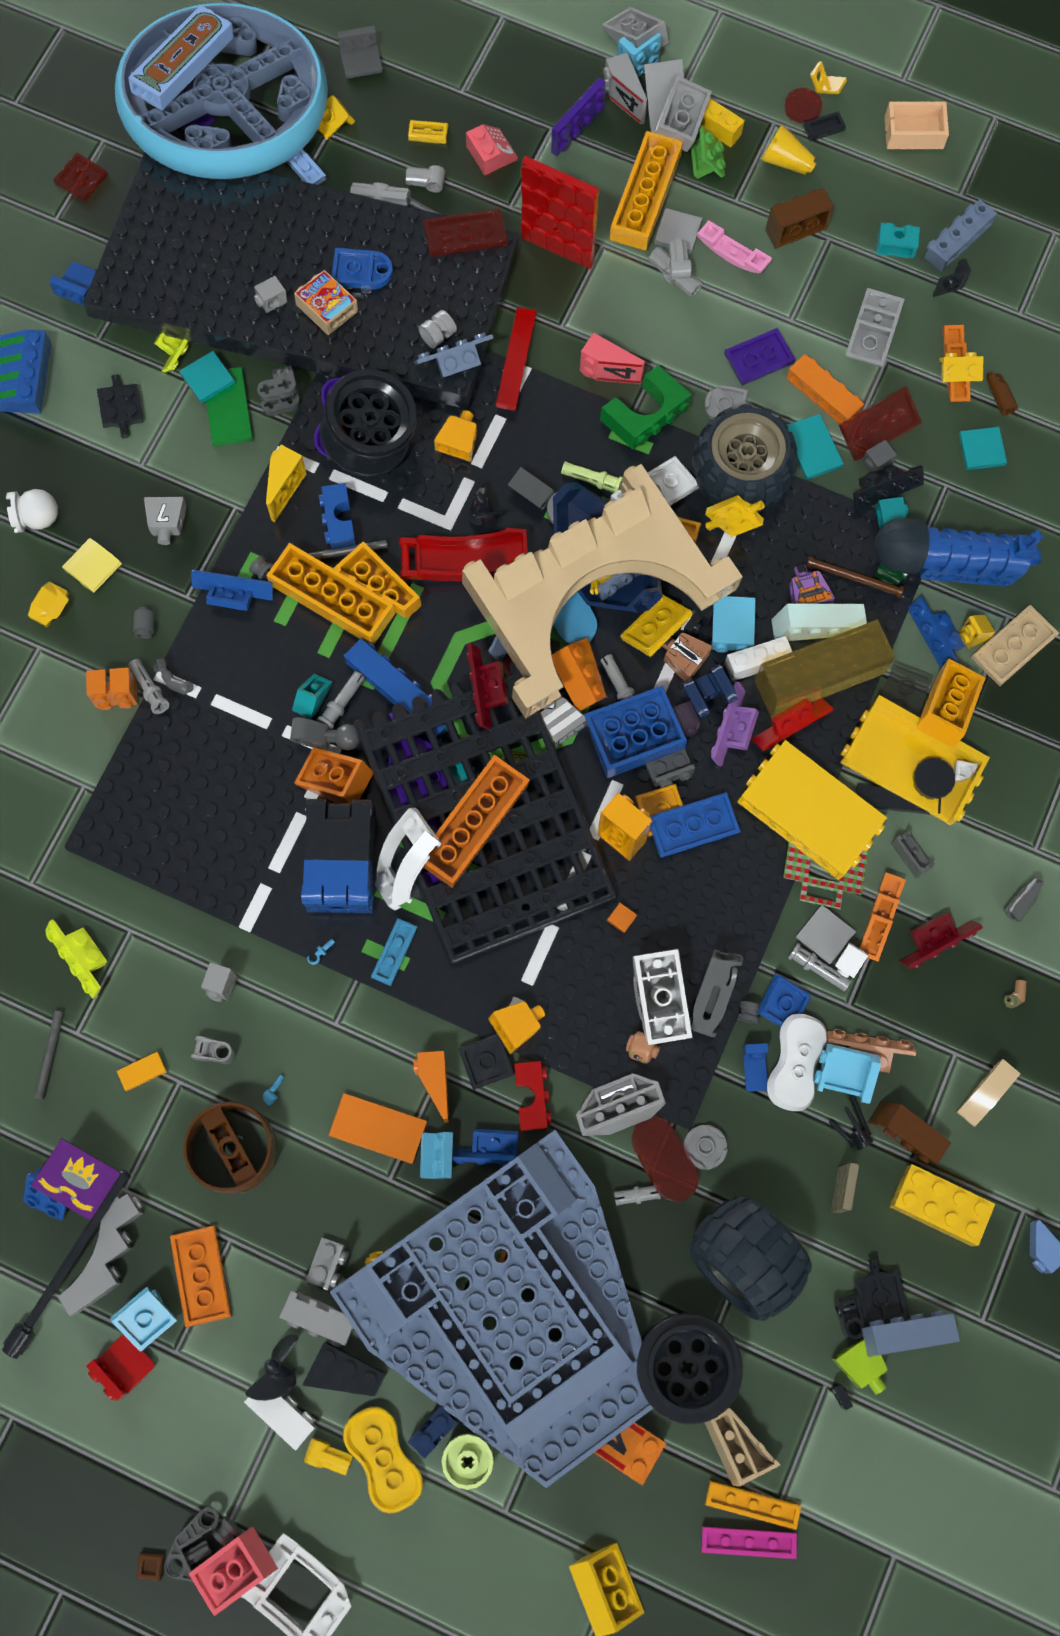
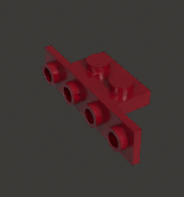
M467 644V660L471 668L470 680L474 688L473 701L477 709L476 721L479 727L490 730L492 729L489 708L508 704L503 665L499 661L483 665L480 647Z
M944 912L909 932L917 951L899 960L900 964L909 969L917 968L927 959L939 956L943 950L957 946L959 941L975 936L977 931L983 929V926L971 920L956 929L950 913Z

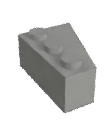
M298 1291L290 1292L279 1317L286 1320V1324L298 1329L300 1326L307 1329V1333L316 1338H319L320 1335L328 1338L329 1344L339 1348L341 1344L347 1345L354 1330L342 1311Z

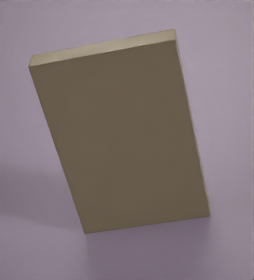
M848 1163L838 1167L831 1212L842 1213L852 1210L859 1170L858 1164Z

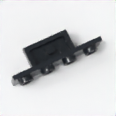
M890 465L860 478L859 486L863 489L853 493L854 511L859 512L878 504L879 500L890 499L924 485L923 466L920 465L903 472Z

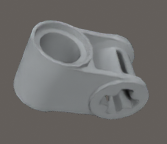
M201 1036L195 1037L197 1042L194 1054H191L192 1059L220 1064H230L234 1061L236 1051L228 1043ZM223 1048H228V1055L225 1058H220V1051Z

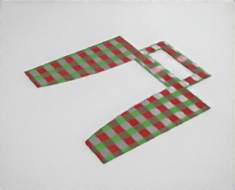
M789 842L783 878L802 882L799 901L841 909L843 891L862 895L868 850L861 852L859 856L862 859L855 868L851 866L839 882L809 876L810 858ZM808 886L836 891V901L806 896Z

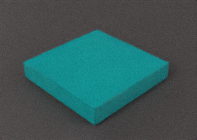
M214 351L179 371L201 404L235 384L234 379Z
M999 427L960 431L959 439L966 470L1000 467L1007 464Z

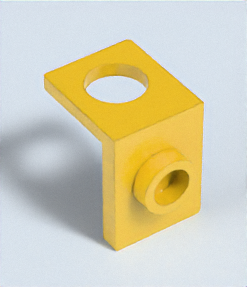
M818 62L811 73L817 93L839 94L847 82L846 77L827 76L822 62ZM820 70L821 76H820V79H819V81H818V80H817V73H818V71Z

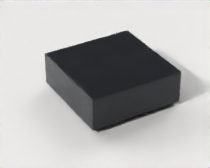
M836 1384L831 1387L842 1409L848 1410L853 1407L842 1384Z

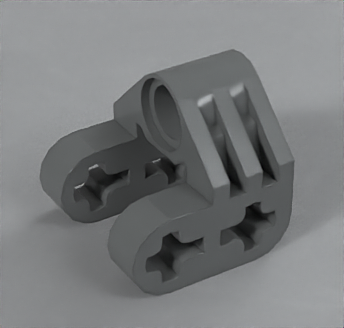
M291 365L271 370L273 379L263 381L257 387L258 396L262 400L261 406L264 414L276 416L297 410L300 406V398ZM268 388L269 394H265L264 389ZM291 398L293 403L289 404L287 399ZM269 403H272V405H273V408H272V409H269V407H268V406H269V405H268Z

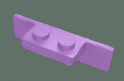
M735 682L733 687L738 700L728 704L724 709V719L717 731L718 738L711 750V758L718 766L723 765L728 748L748 749L759 714L757 709L741 707L746 691L739 682Z

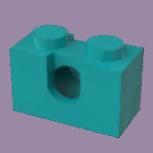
M881 223L877 234L876 254L914 259L918 250L920 227L906 225L901 228L895 227L893 223Z

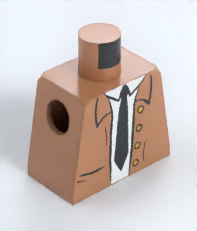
M681 633L676 641L670 637L662 645L667 650L664 662L685 682L693 678L712 650L711 645L685 633Z

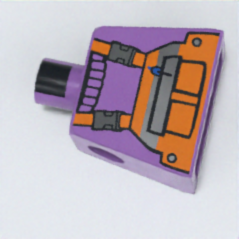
M805 564L794 568L796 577H793L789 583L792 604L833 603L834 595L819 571L808 573Z

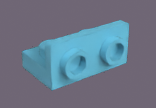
M453 1132L422 1133L420 1178H451Z

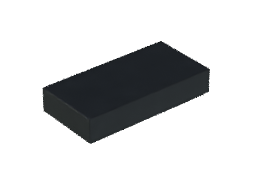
M839 111L806 121L803 124L810 142L843 132L846 129Z

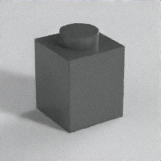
M884 440L865 452L862 459L863 465L871 473L877 472L886 466L893 465L897 454L889 443Z

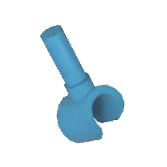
M279 1075L273 1086L263 1094V1100L268 1106H271L278 1099L274 1092L284 1079L282 1075Z

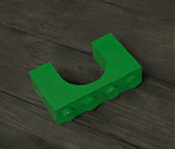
M659 365L644 375L642 388L659 403L661 407L659 411L650 415H640L631 411L617 397L601 408L600 421L633 450L639 445H644L650 436L658 434L662 427L667 423L671 424L680 413H685L691 406L692 394Z

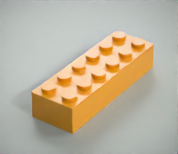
M646 131L611 225V241L647 251L681 158L682 141Z
M291 543L288 544L266 575L268 582H272L275 589L365 642L369 641L373 645L395 615L394 604Z

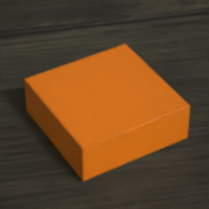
M619 903L607 921L625 933L636 919L637 914Z

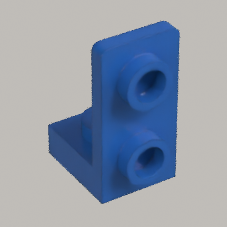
M768 1043L746 1044L742 1048L745 1089L747 1092L767 1091L768 1081L765 1055L768 1053Z

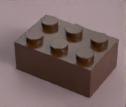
M824 188L812 190L806 195L796 196L790 201L782 204L778 203L771 207L765 231L774 248H780L827 230L834 206Z

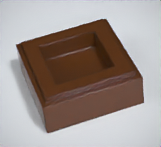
M140 1553L136 1579L160 1581L162 1578L164 1555Z

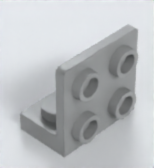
M321 1238L306 1282L322 1287L327 1291H332L333 1287H337L341 1279V1274L338 1273L341 1265L345 1266L349 1256V1252L346 1251L347 1246Z

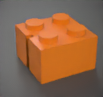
M129 668L110 669V682L106 683L105 669L86 671L87 696L99 710H110L111 707L116 705L123 709L138 705L137 680Z

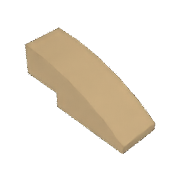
M1005 1060L998 1061L959 1108L957 1113L975 1127L1021 1073Z

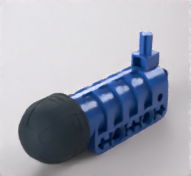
M899 518L889 521L879 530L875 538L874 549L878 561L891 571L907 574H917L920 572V578L925 580L1009 586L1024 576L1029 566H1035L1042 562L1041 551L1037 550V544L1044 536L1038 530H1035L1029 536L1000 534L997 537L995 534L987 532L977 535L974 531L966 530L960 533L955 529L946 528L939 531L935 527H927L923 520Z

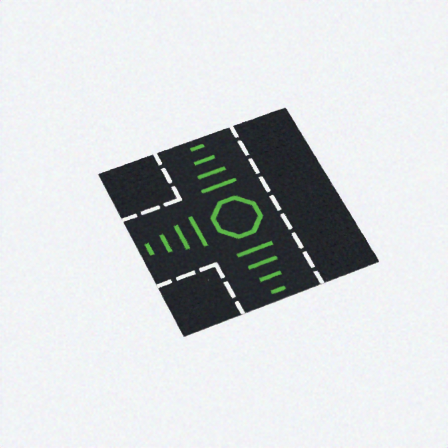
M486 350L468 410L412 396L416 406L417 422L404 459L394 469L384 474L361 476L339 467L330 457L321 454L314 444V434L324 414L321 390L328 380L336 378L317 373L276 449L278 450L280 445H283L302 455L307 473L276 522L271 520L266 504L269 462L211 572L259 580L256 574L254 575L249 571L253 561L257 557L263 556L266 558V562L274 565L289 543L306 553L331 549V545L326 544L324 532L328 531V527L323 525L322 513H325V507L320 506L319 495L322 494L321 487L346 483L350 510L340 512L336 518L340 521L352 520L356 545L362 542L370 543L386 540L387 548L373 551L399 577L400 571H402L399 539L403 537L417 538L419 535L464 537L494 533L506 528L526 529L527 553L532 552L534 554L538 550L544 551L549 547L550 538L554 535V524L548 518L547 506L544 510L539 509L525 497L508 487V483L520 467L553 489L554 493H557L565 483L577 482L608 503L611 501V495L614 494V491L605 488L601 490L593 483L561 474L565 461L601 473L605 471L608 475L619 478L620 476L623 477L625 470L631 466L637 467L642 464L648 473L675 456L696 479V475L693 473L692 458L695 443L699 436L666 424L658 434H653L644 445H639L633 450L600 421L601 408L610 400L527 366L524 369L516 411L497 408L496 402L506 358ZM630 409L631 411H633V412H635V413H637V414L645 415V414H642V413H640V412H637V411H635V410ZM464 410L474 415L471 422L477 424V436L471 462L436 451L434 444L436 436L449 416L460 418ZM384 422L386 425L392 426L389 422ZM375 438L378 442H383L381 438ZM729 459L730 462H735L734 459ZM754 464V467L759 468V465ZM797 476L794 477L790 488L778 502L771 507H764L761 512H758L764 518L762 526L734 537H730L720 527L710 531L706 528V523L712 521L705 515L706 509L713 505L709 502V497L704 496L699 488L670 506L677 517L701 523L695 544L710 566L718 558L723 560L729 556L742 575L737 589L727 596L755 598L754 646L774 640L772 618L786 604H792L789 583L793 577H796L794 568L801 564L807 566L810 555L814 556V559L892 584L875 577L880 565L874 549L875 538L880 530L875 508L869 507L855 512L853 499ZM485 482L487 483L486 497H488L494 512L505 511L503 516L497 518L498 523L490 528H484L483 525H474L469 518V510L474 494ZM409 547L410 570H415V547ZM347 555L320 559L319 561L334 568ZM806 567L808 573L814 571L821 573L835 599L832 604H864L867 628L859 636L788 641L793 652V657L789 664L731 682L724 663L727 655L736 651L720 653L711 650L710 655L693 676L692 680L695 681L709 674L710 668L720 664L731 685L734 687L735 682H739L746 691L741 707L754 708L759 712L748 749L728 748L722 766H718L711 758V750L718 738L717 731L724 719V709L728 706L723 694L720 693L712 700L705 702L710 714L700 719L682 688V683L685 681L664 662L667 650L661 646L649 657L622 640L620 635L644 612L637 613L590 606L597 620V630L589 643L607 697L580 712L584 715L619 702L617 699L618 692L603 664L600 662L602 658L609 654L613 655L628 686L634 689V695L663 686L686 737L685 751L691 764L695 766V771L691 778L684 781L680 779L673 781V784H676L683 806L727 792L741 832L663 858L659 857L653 837L647 836L646 843L630 861L597 835L601 811L617 793L622 796H628L634 802L633 805L638 808L635 796L660 789L661 786L654 788L645 765L607 778L599 761L588 726H586L555 749L616 890L617 898L456 964H451L416 879L410 893L411 903L405 902L397 910H393L387 905L375 886L379 856L387 836L395 825L374 773L360 800H373L377 815L374 846L373 913L307 912L304 904H302L306 800L326 798L294 784L313 748L290 740L292 719L298 717L305 718L292 711L298 688L313 674L332 681V686L320 710L310 720L317 721V718L323 715L328 708L327 704L335 700L354 672L345 663L344 655L360 639L274 587L273 600L252 597L247 611L208 605L206 597L209 590L201 589L164 659L168 671H171L174 678L184 682H192L194 686L193 691L187 694L173 691L167 687L161 677V672L156 673L153 683L160 687L163 698L168 700V709L163 713L154 714L149 701L143 698L65 844V849L304 958L309 956L313 962L317 960L315 955L318 951L317 947L324 946L332 938L335 943L326 950V955H320L318 964L484 1039L497 1034L489 1021V1017L493 1012L523 1001L527 1003L530 1009L540 1005L545 1012V1016L538 1020L541 1028L514 1052L533 1061H541L542 1065L593 1088H598L630 1074H636L652 1081H657L660 1084L666 1104L655 1115L688 1130L695 1121L737 1021V1016L741 1011L740 1002L745 1001L795 882V880L783 878L789 842L737 803L748 788L746 785L747 781L753 774L757 777L761 772L758 770V767L765 759L769 761L772 758L770 752L776 746L775 744L771 748L762 751L753 743L752 738L773 726L771 718L803 699L807 698L813 703L822 698L833 707V711L778 742V744L781 746L785 740L838 780L843 768V764L840 763L843 756L840 754L846 744H851L853 739L850 736L855 727L859 728L862 723L859 719L869 706L922 578H920L919 572L917 574L909 573L905 581L901 579L898 587L902 585L904 589L901 597L898 598L896 594L814 567ZM661 579L662 594L682 604L687 594L671 583ZM403 580L420 597L422 606L408 619L395 613L374 644L377 649L376 652L381 656L383 654L391 660V665L396 669L398 667L407 674L406 678L411 682L416 681L427 696L428 694L432 695L435 689H440L448 699H451V686L454 682H460L468 692L472 691L470 680L471 668L467 660V644L480 647L483 665L497 662L489 653L496 634L462 584V581ZM713 614L708 627L703 625L697 634H692V637L709 645L712 642ZM690 618L671 636L673 640L676 641L680 634L683 633L684 627ZM553 626L550 633L551 655L570 645L561 641ZM508 653L504 657L503 661L510 657ZM364 680L344 707L343 716H339L334 723L333 730H337L344 724L354 725V721L357 719H361L369 729H372L373 714L379 711L388 719L387 714L392 712L394 705ZM563 685V688L558 690L561 694L560 698H565L569 703H571L574 706L566 688ZM513 700V703L520 717L523 714L521 713L520 709ZM505 704L493 707L500 724L512 720ZM465 717L454 721L460 739L472 735ZM477 723L480 732L486 730L485 728L479 727V724ZM426 732L417 735V737L430 743ZM449 732L439 740L441 747L452 743ZM540 733L528 737L535 755L547 751ZM361 741L352 750L341 749L336 743H328L327 748L322 749L363 760L372 770ZM521 741L509 745L513 755H525V759H527ZM383 748L375 751L374 753L380 768H387L389 766L387 749ZM501 748L489 752L491 759L496 755L504 761ZM481 756L469 760L471 766L475 767L474 773L476 778L486 767ZM556 771L545 775L551 793L563 790ZM537 779L530 781L527 790L531 800L535 801L544 797ZM521 796L515 802L512 809L524 805ZM327 799V801H329V803L337 804V803H335V802L330 801V800ZM573 810L561 814L568 833L580 828ZM553 818L541 822L548 840L560 836ZM533 825L521 830L528 848L541 844ZM513 833L502 837L509 856L521 852ZM494 841L486 843L482 847L489 864L501 859ZM401 842L391 862V868L395 874H397L399 866L406 856ZM589 849L577 853L585 872L596 868ZM477 856L468 866L469 872L481 867ZM569 857L557 861L565 880L577 875ZM550 865L538 869L545 888L557 883ZM423 868V871H424V872H426V873L429 872L428 870H426L425 868ZM530 872L518 877L525 896L537 891ZM510 880L498 884L505 904L517 899ZM490 888L478 892L485 912L497 907ZM606 888L594 892L595 898L607 894ZM470 896L458 900L465 920L477 915ZM586 896L574 900L576 906L588 901ZM619 903L637 914L636 919L625 933L607 921ZM450 904L438 908L445 927L457 923ZM523 904L522 910L525 912L529 911L530 906ZM566 904L554 908L556 914L568 909ZM546 912L534 916L536 922L548 917ZM399 918L418 928L392 986H388L372 979L371 975L396 920ZM526 920L514 924L516 930L528 925ZM504 928L494 932V934L498 938L508 934V931ZM484 936L474 940V942L478 946L488 942V940ZM466 944L454 948L456 954L468 950ZM678 949L689 1017H692L695 1000L713 950L742 955L743 962L741 966H738L736 982L723 1018L719 1025H717L716 1037H710L691 1030L692 1038L658 1043L657 1045L660 1046L657 1058H652L647 1064L629 1057L626 1046L631 1034L635 1035L638 1031L644 1032L635 997L633 956ZM733 966L731 967L729 978L732 975Z

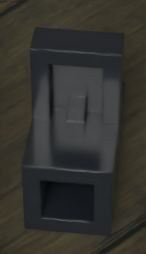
M687 595L681 605L691 610L693 615L685 625L683 633L692 636L693 633L697 634L703 625L709 626L713 614V605L701 611L696 603Z

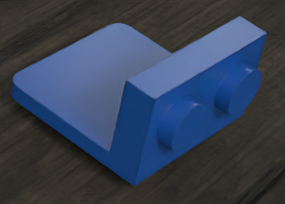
M72 262L62 279L52 275L49 283L55 295L84 306L83 302L96 270Z

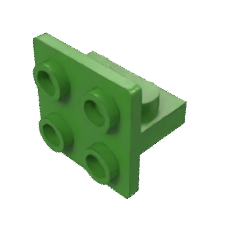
M702 126L699 128L700 138L695 140L691 146L694 176L699 179L715 171L720 177H724L726 164L723 159V144Z

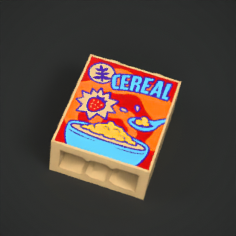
M325 270L315 275L311 281L299 287L294 293L296 305L327 335L358 312L357 300Z

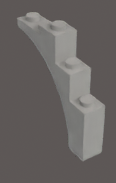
M122 1189L120 1190L101 1220L99 1237L87 1266L76 1281L58 1296L69 1316L78 1315L122 1284L119 1280L121 1277L119 1271L114 1265L111 1267L110 1264L133 1249L130 1245L132 1240L125 1230L122 1232L121 1229L144 1214L140 1209L143 1205L136 1195L133 1197L130 1194H126L122 1197L123 1191Z

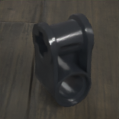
M853 1293L852 1296L841 1299L834 1297V1306L843 1335L850 1340L861 1338L863 1336L862 1328H866L858 1294ZM852 1304V1306L844 1307V1305ZM851 1322L858 1325L859 1331L856 1335H852L848 1330Z

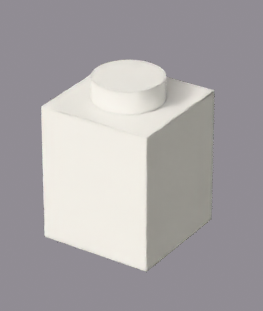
M849 942L835 963V966L838 968L837 972L846 978L849 975L854 978L868 957V954Z

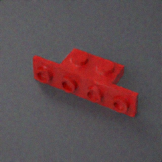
M805 698L771 718L773 726L753 737V743L762 751H765L833 711V707L822 698L813 703Z

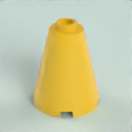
M783 125L779 127L761 159L766 163L803 175L807 172L811 173L816 165V162H814L815 157Z

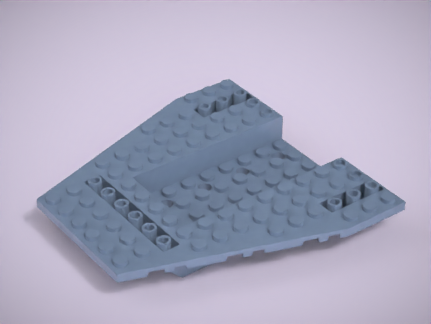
M556 1130L330 1291L368 1351L384 1361L390 1368L397 1371L408 1382L434 1402H437L448 1413L459 1419L492 1447L503 1453L505 1457L512 1460L545 1488L653 1409L644 1397L639 1385L637 1359L642 1341L596 1188ZM471 1210H478L481 1213V1220L478 1223H471L468 1220V1213ZM434 1237H438L443 1241V1247L439 1251H434L430 1247V1241ZM498 1249L506 1250L508 1253L507 1260L498 1262L494 1257L495 1251ZM461 1276L469 1279L470 1285L466 1290H461L456 1285L457 1279ZM525 1288H531L535 1293L534 1299L530 1302L524 1301L521 1297V1292ZM487 1316L494 1317L497 1322L495 1328L486 1329L483 1325L484 1318ZM559 1328L561 1330L562 1336L558 1341H552L549 1338L548 1332L550 1329ZM520 1356L523 1359L524 1364L520 1369L511 1367L510 1360L512 1357Z

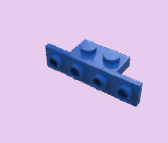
M192 570L191 572L192 588L209 590L206 597L208 605L247 611L252 597L273 600L272 582L200 570Z
M920 597L909 606V613L939 667L942 668L948 658L959 663L954 652L961 650L965 645L953 626L951 618L947 615L946 611L932 614L924 598Z
M474 1128L472 1149L452 1148V1161L458 1164L476 1162L478 1165H488L492 1163L504 1167L522 1154L517 1152L518 1131Z

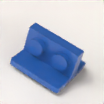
M39 1167L35 1174L29 1173L26 1176L23 1202L31 1208L47 1213L52 1218L63 1220L67 1207L31 1187V1184L42 1169Z

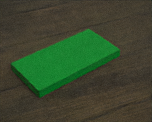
M242 367L226 369L234 379L235 384L206 401L213 447L253 441Z

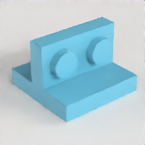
M148 1287L110 1317L111 1322L140 1352L177 1321L176 1317L164 1305L160 1294L155 1289L151 1291Z

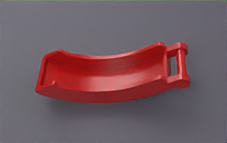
M506 528L494 533L464 537L419 535L417 538H400L399 547H401L402 559L400 578L402 580L462 581L464 566L471 561L477 562L480 559L492 578H494L496 570L504 564L508 566L515 562L514 559L520 554H528L526 529ZM409 547H415V570H410Z

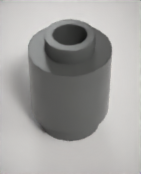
M139 607L138 610L134 611L133 632L136 638L150 639L154 633L155 613L148 607Z

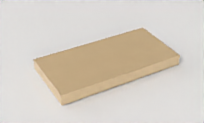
M1029 605L975 652L971 658L1001 686L1049 644L1059 632Z

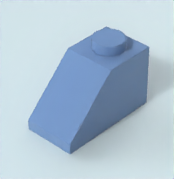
M1034 1220L1030 1223V1257L1034 1260L1032 1264L1039 1272L1052 1274L1060 1266V1242L1040 1220Z

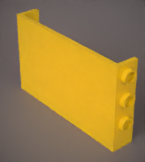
M879 695L872 703L869 711L865 709L859 720L862 723L859 728L855 727L850 736L853 739L851 744H846L840 754L843 758L840 763L930 812L929 814L950 826L956 821L960 822L966 812L963 810L964 806L969 804L975 795L972 792L974 787H978L984 776L981 774L990 757L962 741H959L955 748H952L916 729L920 720L919 717ZM925 759H941L947 762L953 771L956 760L976 763L977 768L975 772L965 781L955 782L953 790L941 799L940 814H938L939 799L930 800L921 796L913 785V772L916 766Z
M785 740L781 746L777 743L770 752L772 758L769 761L765 759L758 767V770L761 772L757 777L753 774L747 781L746 785L748 788L737 803L839 880L851 866L855 868L862 857L859 855L863 850L866 852L874 843L871 840L873 836H878L885 828L883 823L887 817Z

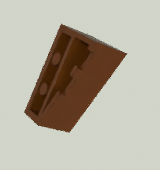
M880 1101L867 1122L887 1137L899 1143L900 1147L906 1151L917 1155L916 1159L926 1165L928 1163L938 1165L951 1144L948 1139L902 1104Z

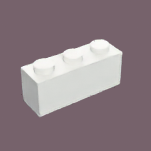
M784 636L728 654L724 664L731 682L789 664L793 657V652L787 637Z
M290 1395L268 1401H257L248 1397L244 1402L294 1450H297L317 1427L314 1424L315 1419L307 1411L302 1413L297 1408L298 1403Z

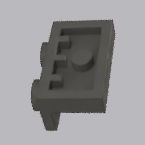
M685 749L645 764L654 788L670 786L673 784V781L678 779L681 781L687 780L692 777L695 771V766L691 764Z

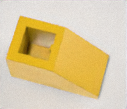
M986 615L970 616L959 631L961 640L968 649L990 640L995 633Z

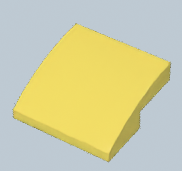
M89 538L62 568L94 593L122 563L101 545Z

